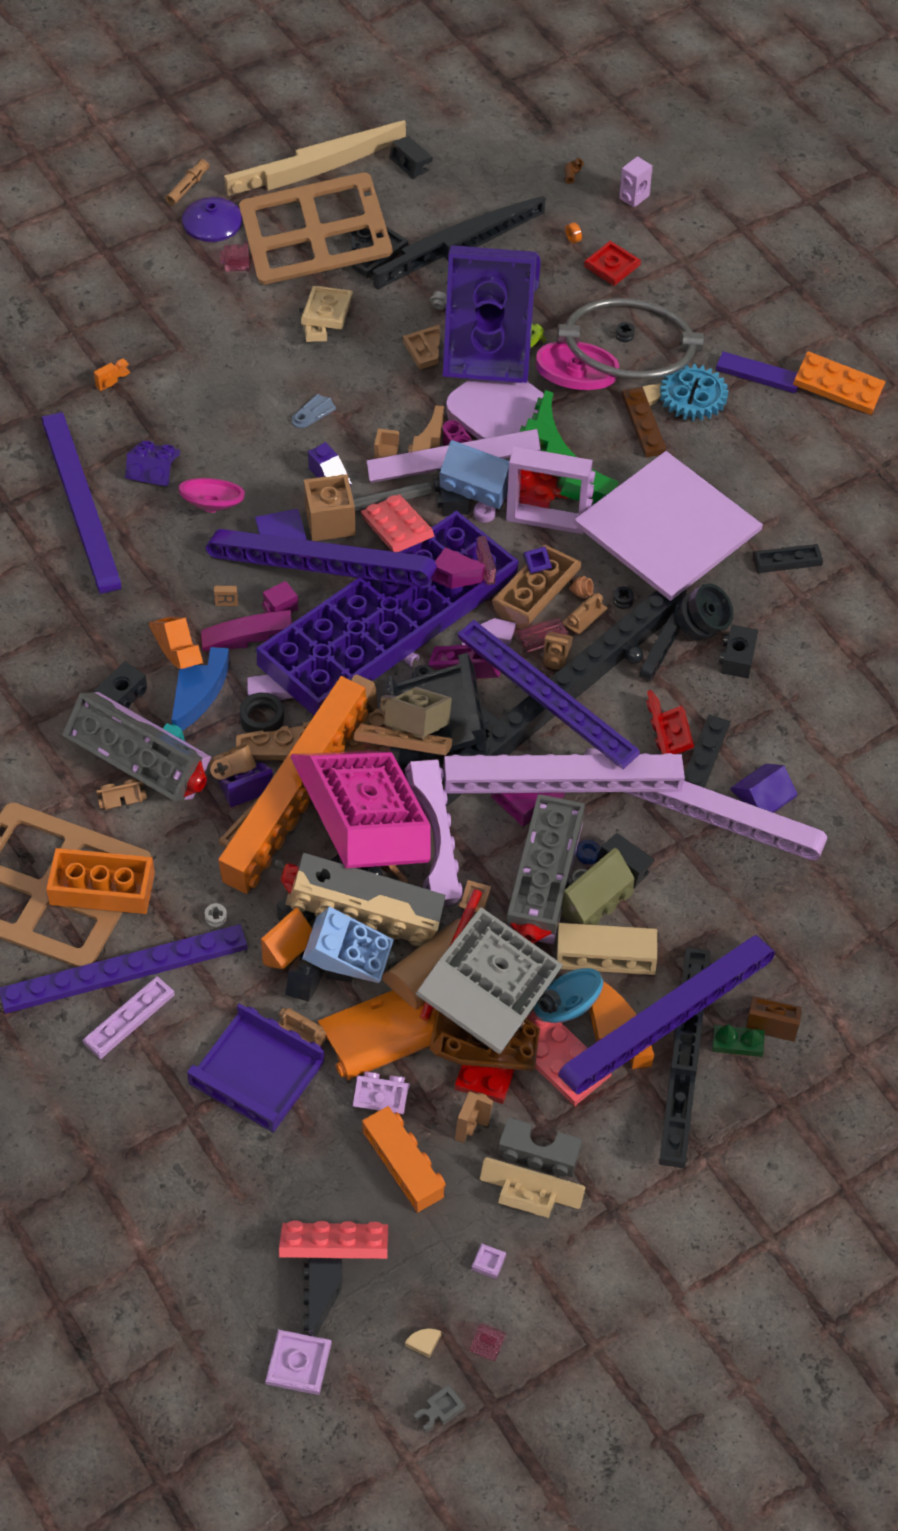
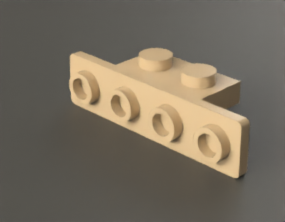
M488 1157L483 1161L480 1180L503 1187L498 1202L500 1204L547 1218L550 1217L555 1202L576 1209L581 1208L585 1192V1186Z

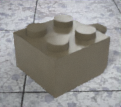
M414 687L398 696H382L380 710L385 712V725L393 727L396 731H407L413 733L415 737L423 738L449 724L452 698Z

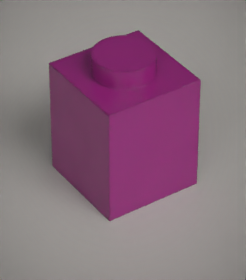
M284 581L263 592V610L265 613L291 610L292 613L298 610V595Z

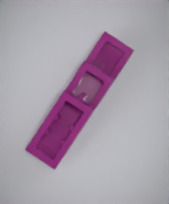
M291 610L246 616L201 630L202 651H210V647L248 648L247 642L267 641L270 639V635H276L292 624Z

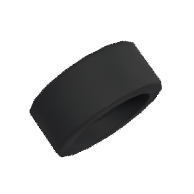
M259 692L248 696L241 703L239 711L240 722L246 733L262 730L264 732L279 730L283 726L284 709L282 702L276 696L270 693ZM264 707L273 710L276 715L268 722L258 723L250 720L248 714L256 708Z

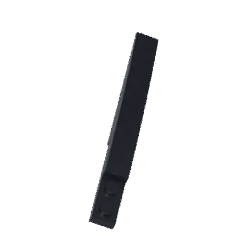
M544 196L533 198L477 216L402 248L401 257L395 258L393 261L373 270V285L378 290L442 257L448 261L451 245L478 247L544 214L546 198Z
M686 947L681 985L709 966L711 951ZM704 1009L675 1028L659 1165L685 1169Z

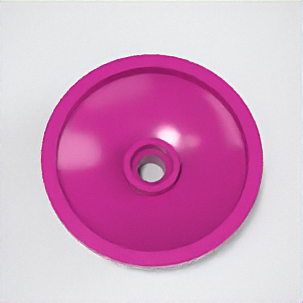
M196 478L186 480L179 485V494L184 500L209 513L236 506L243 501L245 491L242 487L220 479Z

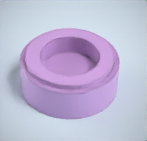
M478 502L474 506V517L479 522H490L495 518L496 509L495 507Z

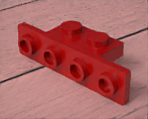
M652 690L647 691L649 700H646L648 710L653 715L650 721L654 731L657 732L658 737L655 738V742L662 755L667 753L679 754L694 748L686 712L682 705L662 713L658 697Z

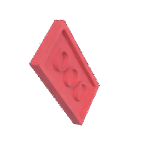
M400 494L390 496L387 500L378 504H372L367 509L361 511L365 522L392 552H400L434 537L432 528Z
M534 1011L526 1017L540 1028L535 1068L574 1106L611 1077L612 1072L581 1094H576L558 1077V1073L568 1061L588 1048L562 1023L541 1021Z
M290 1221L282 1223L279 1257L387 1259L388 1224L380 1222L355 1224L351 1221L342 1222L341 1224H330L326 1221L315 1223Z

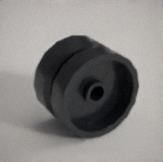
M711 583L703 584L683 595L677 600L675 615L680 628L687 636L697 641L706 640L715 633L727 629L734 617L730 598L724 590Z

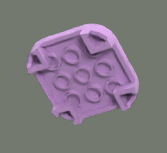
M469 379L448 396L446 402L448 421H458L464 429L478 440L518 433L521 425L525 426L528 418L532 419L533 413L538 412V410L534 409L538 397L542 398L543 393L529 382Z

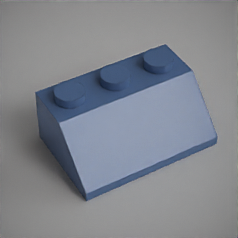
M451 440L440 471V487L484 503L487 506L500 509L508 495L510 461Z

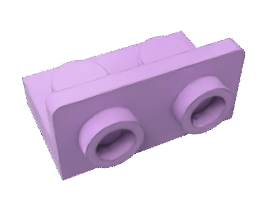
M364 1072V1076H357L353 1101L354 1107L382 1110L389 1106L393 1113L404 1114L410 1086L409 1083H404V1077L390 1075L389 1080L379 1079L380 1074Z

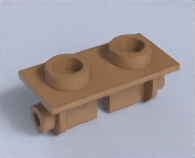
M593 593L562 624L577 635H580L608 609L602 604L603 596L600 593Z
M130 779L124 781V785L115 786L114 784L101 786V790L96 791L97 797L102 796L103 798L98 800L100 809L105 808V810L121 807L120 798L125 797L126 805L143 802L144 799H147L145 790L140 791V788L144 787V783L138 782V779Z
M283 1008L280 1011L279 1017L281 1019L278 1023L282 1028L288 1031L293 1030L302 1039L309 1043L314 1042L320 1047L327 1039V1032L324 1031V1027L293 1011L291 1008Z

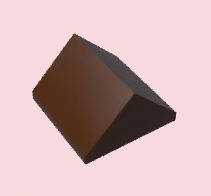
M753 996L746 1028L765 1030L764 1035L795 1042L800 1025L802 1007Z

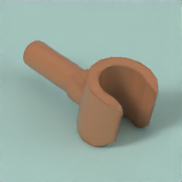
M396 865L383 866L386 872H392L401 882H409Z

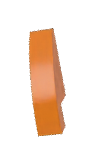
M169 616L148 622L160 648L177 668L183 669L203 663L199 646L192 643L186 618Z
M603 981L600 996L589 1009L596 1042L636 1016V1013L624 998ZM649 1046L630 1059L632 1069L652 1067L654 1058L652 1046Z

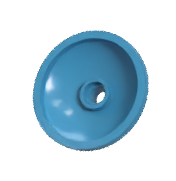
M592 968L576 969L563 974L552 981L545 990L552 989L560 996L561 1005L558 1007L557 1012L552 1014L544 1012L540 1009L537 1002L534 1006L535 1014L541 1021L548 1023H561L581 1016L590 1009L600 996L603 988L602 976L597 970Z

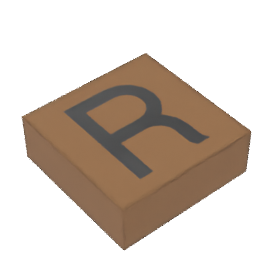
M214 586L215 606H238L237 586Z

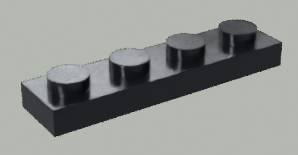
M708 715L685 771L684 781L703 788L706 787L731 721Z

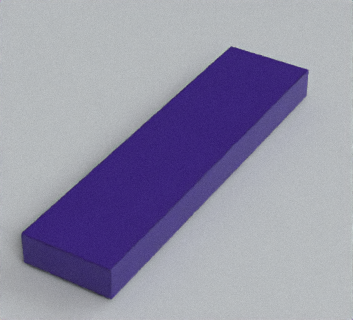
M724 351L716 365V371L795 394L798 389L797 386L793 385L797 373Z

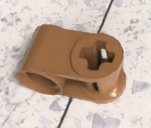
M242 744L229 751L215 755L209 763L211 774L220 780L250 771L257 766L249 744ZM220 762L222 765H225L224 770L221 772L219 769H216L217 763Z

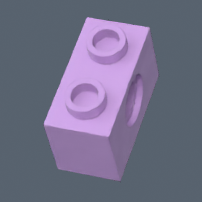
M638 156L625 165L621 172L619 198L632 207H636L649 197L653 166Z

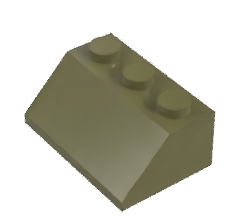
M614 848L564 890L561 916L570 924L598 925L600 919L605 914L610 915L616 909L619 902L627 900L633 894L635 878L618 849Z

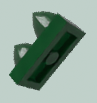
M730 1024L725 1026L714 1025L712 1052L763 1057L765 1030L732 1027Z

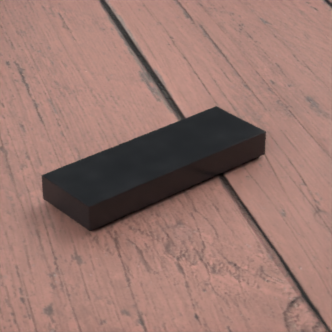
M818 544L754 551L753 553L758 573L822 566L823 564Z

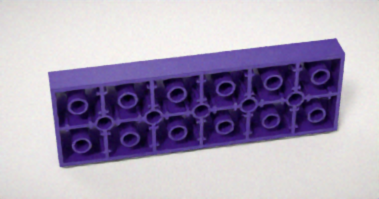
M456 510L432 527L434 537L398 553L427 556L436 561L444 548H448L485 564L484 580L482 583L451 589L431 579L426 586H415L357 578L256 648L257 666L312 715H315L341 676L352 680L353 676L357 674L370 681L375 680L504 588L517 574L518 560Z

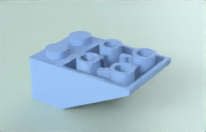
M329 906L316 917L302 959L323 970L379 983L393 939Z

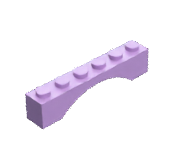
M438 760L411 761L405 768L406 780L420 806L425 811L434 835L435 850L433 863L423 883V888L445 894L443 906L455 905L462 896V885L457 879L459 866L457 859H454L455 841L454 837L450 836L449 830L451 816L446 811L447 793L443 790L442 786L444 779L443 769L439 767Z

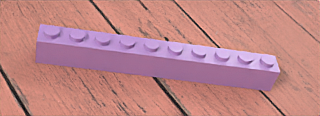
M671 753L663 755L640 754L625 769H621L602 754H548L541 756L529 754L522 756L452 755L444 757L443 765L444 790L446 793L681 791L685 779L682 754Z

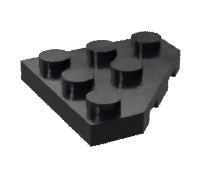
M386 226L392 245V254L385 258L354 264L352 268L368 278L373 274L374 269L385 265L399 254L402 248L407 247L408 240ZM368 228L351 231V251L374 245ZM378 233L376 234V237L382 238L383 234Z

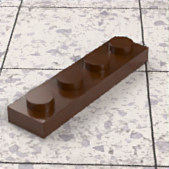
M643 387L622 390V398L645 458L661 455L666 451V446Z

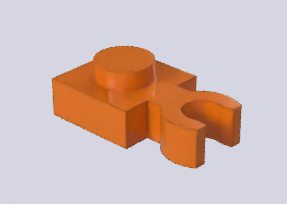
M120 359L115 365L109 363L94 371L96 387L102 391L117 383L118 377L127 376L130 373L126 368L129 363L125 359Z

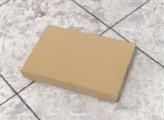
M313 286L301 317V324L342 329L353 298V291Z

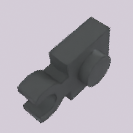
M448 1384L427 1400L429 1409L418 1410L414 1415V1420L417 1422L421 1418H427L429 1422L423 1426V1432L428 1433L433 1429L437 1420L442 1425H445L463 1412L465 1405Z

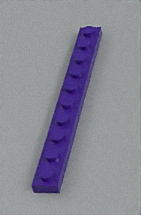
M471 621L458 633L459 640L621 769H625L640 755L638 748L477 621Z
M241 924L0 987V996L6 1014L247 950V943Z

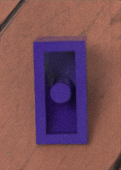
M326 442L308 451L309 470L317 478L347 474L339 456Z

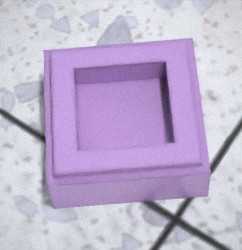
M481 1243L472 1265V1271L497 1280L506 1257V1252Z

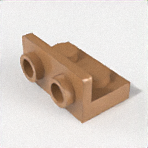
M469 1091L458 1116L455 1134L456 1141L465 1143L467 1136L473 1135L477 1123L488 1127L493 1100L482 1093L475 1094Z

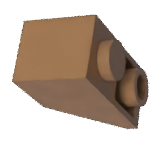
M549 632L545 637L543 666L553 670L562 669L568 663L572 650L573 636Z

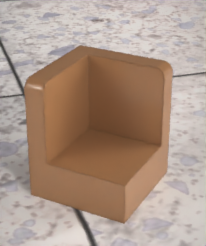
M378 428L374 443V459L398 455L399 431Z

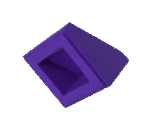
M546 546L524 552L523 558L530 574L552 568Z

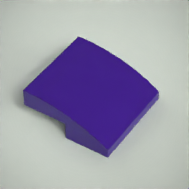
M298 509L255 517L259 534L306 540Z

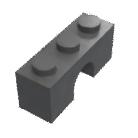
M510 1117L507 1118L499 1142V1156L510 1162L519 1161L525 1163L533 1169L542 1168L552 1171L557 1176L573 1177L583 1139L557 1132L556 1138L551 1145L545 1147L538 1146L531 1140L533 1124Z

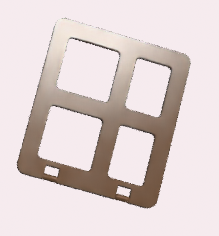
M365 172L247 198L239 204L258 282L261 284H271L388 257L392 254V245L371 175ZM352 188L358 189L365 212L363 215L325 224L320 223L314 202L315 197ZM370 191L371 195L364 197L363 192ZM295 201L300 202L306 223L305 228L268 237L261 236L255 213L257 210ZM365 228L370 230L374 243L373 246L336 255L328 253L325 242L326 237ZM382 233L383 237L377 238L376 234ZM303 242L311 243L315 256L313 260L274 269L269 267L266 256L268 250Z
M18 803L7 804L0 813V827L7 828L3 836L0 837V852L18 824H24L65 839L61 849L80 850L83 847H87L103 853L151 857L147 850ZM52 863L41 879L33 878L0 865V885L31 896L16 923H9L0 919V939L73 967L95 963L123 912L60 906L97 921L81 948H75L35 933L33 929L49 905L46 888Z

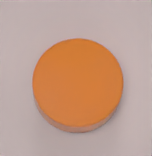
M575 222L566 225L565 233L568 240L573 244L582 240V233L579 226Z

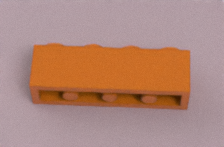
M387 1106L362 1120V1132L418 1213L444 1198V1187L446 1184L441 1174L435 1173L430 1167L432 1164L428 1155L425 1152L421 1153L417 1148L418 1143L411 1132L407 1133L404 1129V1122L397 1112L393 1113L391 1108Z

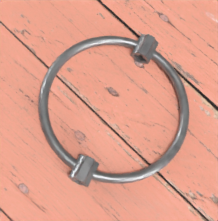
M609 298L588 303L572 313L566 324H559L557 329V343L567 344L571 352L581 362L599 372L625 379L644 380L671 375L684 368L693 358L695 351L701 352L703 350V333H694L689 325L674 312L660 305L637 299ZM628 306L649 310L668 318L683 331L680 338V350L686 351V354L675 364L658 370L630 371L610 367L592 359L577 346L579 343L580 326L574 324L586 313L604 307Z

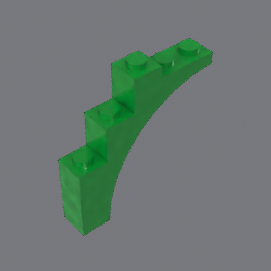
M545 390L542 398L538 397L534 409L538 410V412L533 413L532 419L528 418L525 426L521 425L519 432L537 429L541 451L576 457L564 443L553 420V392ZM595 471L594 483H591L594 485L592 498L589 497V499H593L592 505L616 489L619 481ZM556 476L560 477L558 485L562 486L560 495L580 501L582 480Z

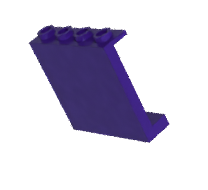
M239 1003L237 1005L238 1014L199 1066L192 1065L187 1071L188 1083L274 1133L324 1064V1051L318 1044L314 1042L309 1043L302 1039L297 1032L282 1028L274 1019H266L259 1015L254 1008L250 1006L245 1007Z

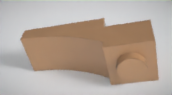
M435 405L430 423L419 436H414L413 444H409L408 453L440 447L444 406Z

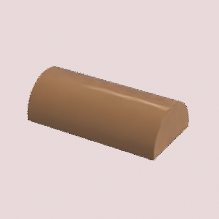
M544 545L543 547L546 546L552 568L530 574L527 565H525L492 600L495 611L503 620L516 623V628H526L580 570L581 561Z
M461 919L451 922L435 934L433 938L426 941L382 975V980L416 1010L425 1003L423 999L416 995V992L448 950Z

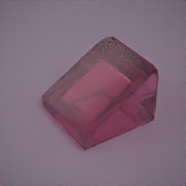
M481 1323L470 1351L496 1361L507 1333Z

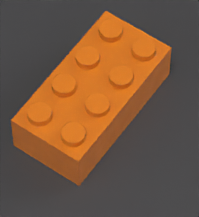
M56 848L46 888L49 904L147 914L155 875L153 857Z

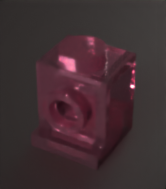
M248 241L242 245H224V251H220V262L225 264V271H249Z

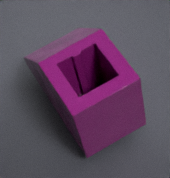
M444 548L435 561L437 569L431 580L451 589L482 583L484 580L485 564L456 551Z

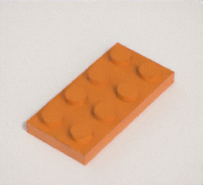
M807 351L793 385L872 415L886 381Z

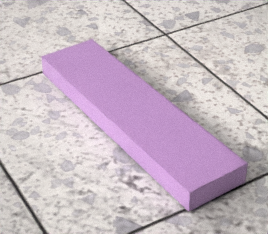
M156 976L83 1039V1044L99 1059H102L175 995L174 990Z

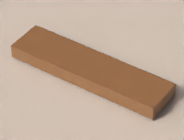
M360 724L354 732L355 741L447 755L452 747L451 738L433 735L419 738L407 731H396L390 728Z

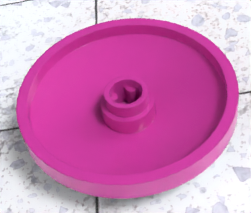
M553 342L546 344L538 350L535 366L537 371L547 380L563 387L578 390H596L612 385L618 378L587 366L571 352L565 343ZM579 342L577 344L592 359L619 369L617 359L608 351L588 343Z

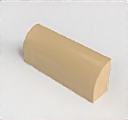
M559 923L557 961L563 965L561 969L567 970L592 968L599 972L655 975L657 964V929Z

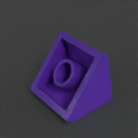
M260 762L250 771L222 780L217 779L230 808L260 797L273 778L272 768Z
M765 763L730 789L742 802L772 813L797 797V792L785 766Z

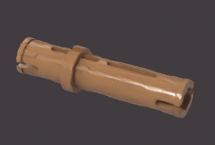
M201 159L192 169L186 171L184 178L165 196L168 204L176 205L182 196L194 184L200 181V177L209 169L207 161Z

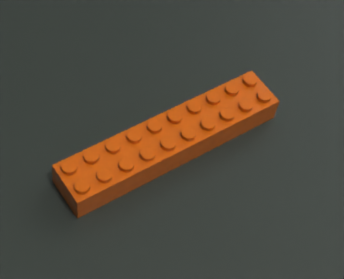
M342 676L336 682L218 859L223 883L245 894H248L251 888L257 886L261 872L264 868L267 869L270 866L273 854L276 850L282 848L288 831H293L297 824L298 816L300 813H304L309 805L310 796L290 758L291 755L344 752L347 741H351L354 738V732L357 730L359 723H363L367 718L368 698H366V687Z

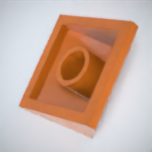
M298 908L290 912L261 938L262 959L265 966L284 969L306 949L312 928Z

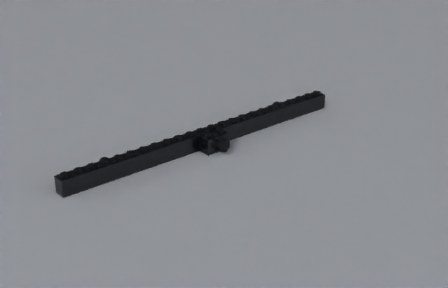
M656 590L554 674L550 680L576 699L624 658L631 664L641 662L643 651L638 646L667 623L670 615L675 610L677 600L687 594V591L684 590L670 601ZM530 695L500 720L481 707L487 741L451 752L460 756L509 755L554 718L555 715ZM447 793L446 807L463 793ZM339 854L330 860L343 864ZM379 866L357 868L383 876V871ZM287 896L277 904L279 921L283 920L293 911L291 906L285 905ZM306 910L301 912L308 923L316 917L315 913Z

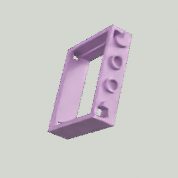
M514 446L509 462L506 521L583 534L584 532L574 525V519L592 507L593 499H589V497L592 498L594 485L591 484L594 483L595 471H592L593 460ZM521 469L582 480L579 514L519 503Z

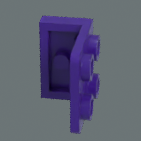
M141 441V443H138L127 453L125 478L167 486L170 479L171 463L180 455V450L175 449L172 445L158 446L154 445L151 441Z

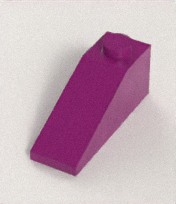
M467 645L436 646L433 649L428 664L433 669L441 670L460 664L458 655L468 653L475 667L476 678H499L501 673Z

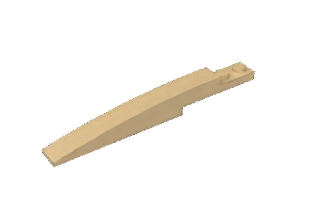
M403 120L295 150L296 156L225 175V191L229 196L261 186H266L267 190H271L333 170L390 146L392 141L406 137V122Z

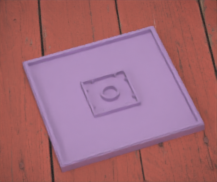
M667 451L574 519L575 526L670 601L751 539L763 527L762 523Z

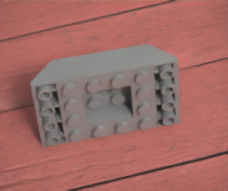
M481 907L435 965L416 992V995L500 1054L563 965Z

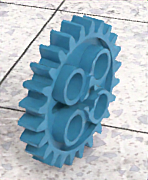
M696 364L692 368L686 365L685 369L665 376L664 380L661 381L660 401H664L663 407H669V413L676 411L675 417L682 414L683 420H686L689 416L692 421L695 420V417H699L703 421V416L711 419L712 414L718 415L719 410L723 411L724 405L727 404L728 385L724 383V378H719L718 372L712 374V368L706 371L704 370V365L700 369L697 368ZM699 380L698 387L696 388L694 393L692 404H689L690 397L693 395L695 383Z

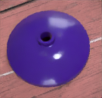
M201 198L185 209L182 216L183 227L190 236L197 240L205 242L226 240L235 235L241 228V210L235 203L225 198Z

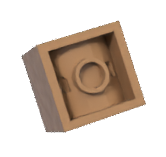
M342 474L305 479V510L312 541L356 536L355 505L348 475Z

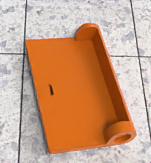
M392 990L318 1020V1025L324 1027V1031L327 1032L326 1038L338 1056L339 1062L336 1063V1069L341 1078L345 1077L346 1080H351L363 1075L364 1072H370L430 1047L436 1009H433L429 1021H424L420 1019V1014L425 1003L416 1010Z

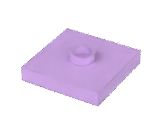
M278 1330L265 1380L266 1385L320 1395L332 1344L331 1340Z

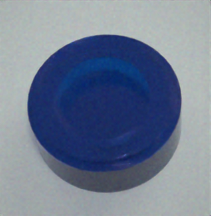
M592 840L582 841L577 847V859L586 865L595 864L600 852V846Z

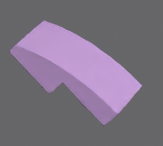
M268 675L247 678L248 696L263 692L270 693L279 700L293 698Z

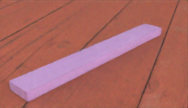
M537 429L461 443L502 459L511 458L514 446L541 451ZM449 445L367 460L369 480L371 483L435 472L437 469L442 468Z

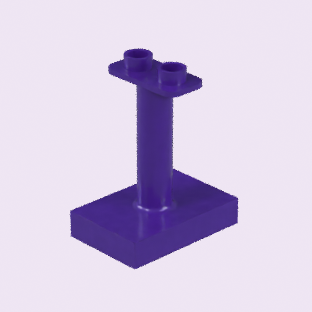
M451 245L448 260L443 377L527 383L534 291L538 289L541 259L537 252Z

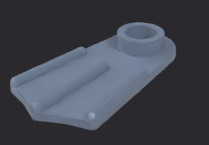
M317 394L293 415L292 424L297 428H305L335 411L336 406L330 397Z

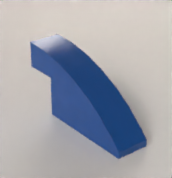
M210 647L208 666L194 665L183 669L179 668L172 724L177 725L182 731L193 724L210 707L223 687L230 664L229 648Z

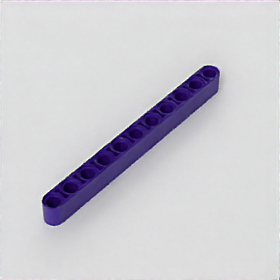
M63 412L41 416L45 434L98 592L101 595L121 590L120 578Z
M225 529L216 530L206 545L207 553L218 559L415 586H426L437 569L436 562L427 556Z
M754 935L568 1061L559 1071L558 1077L576 1094H581L764 968L774 958L775 951L761 938Z

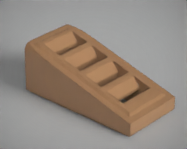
M357 674L354 675L351 681L366 687V698H368L367 710L374 712L375 709H378L374 682Z

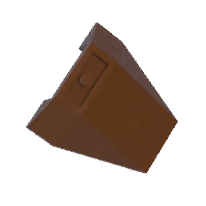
M436 1009L429 1049L436 1056L460 1065L533 1071L536 1063L540 1028L525 1018L503 1051L498 1054Z

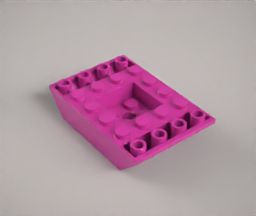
M356 751L291 755L290 758L345 868L429 863L430 823L392 752Z

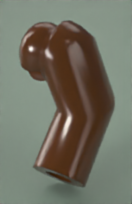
M576 158L564 167L565 182L567 184L574 183V175L580 172L584 166L582 159Z

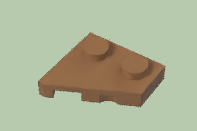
M440 325L403 336V344L419 370L439 364Z

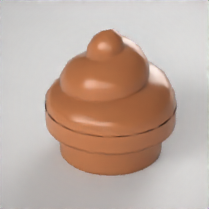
M579 576L569 589L576 596L584 599L593 594L594 587L591 578Z

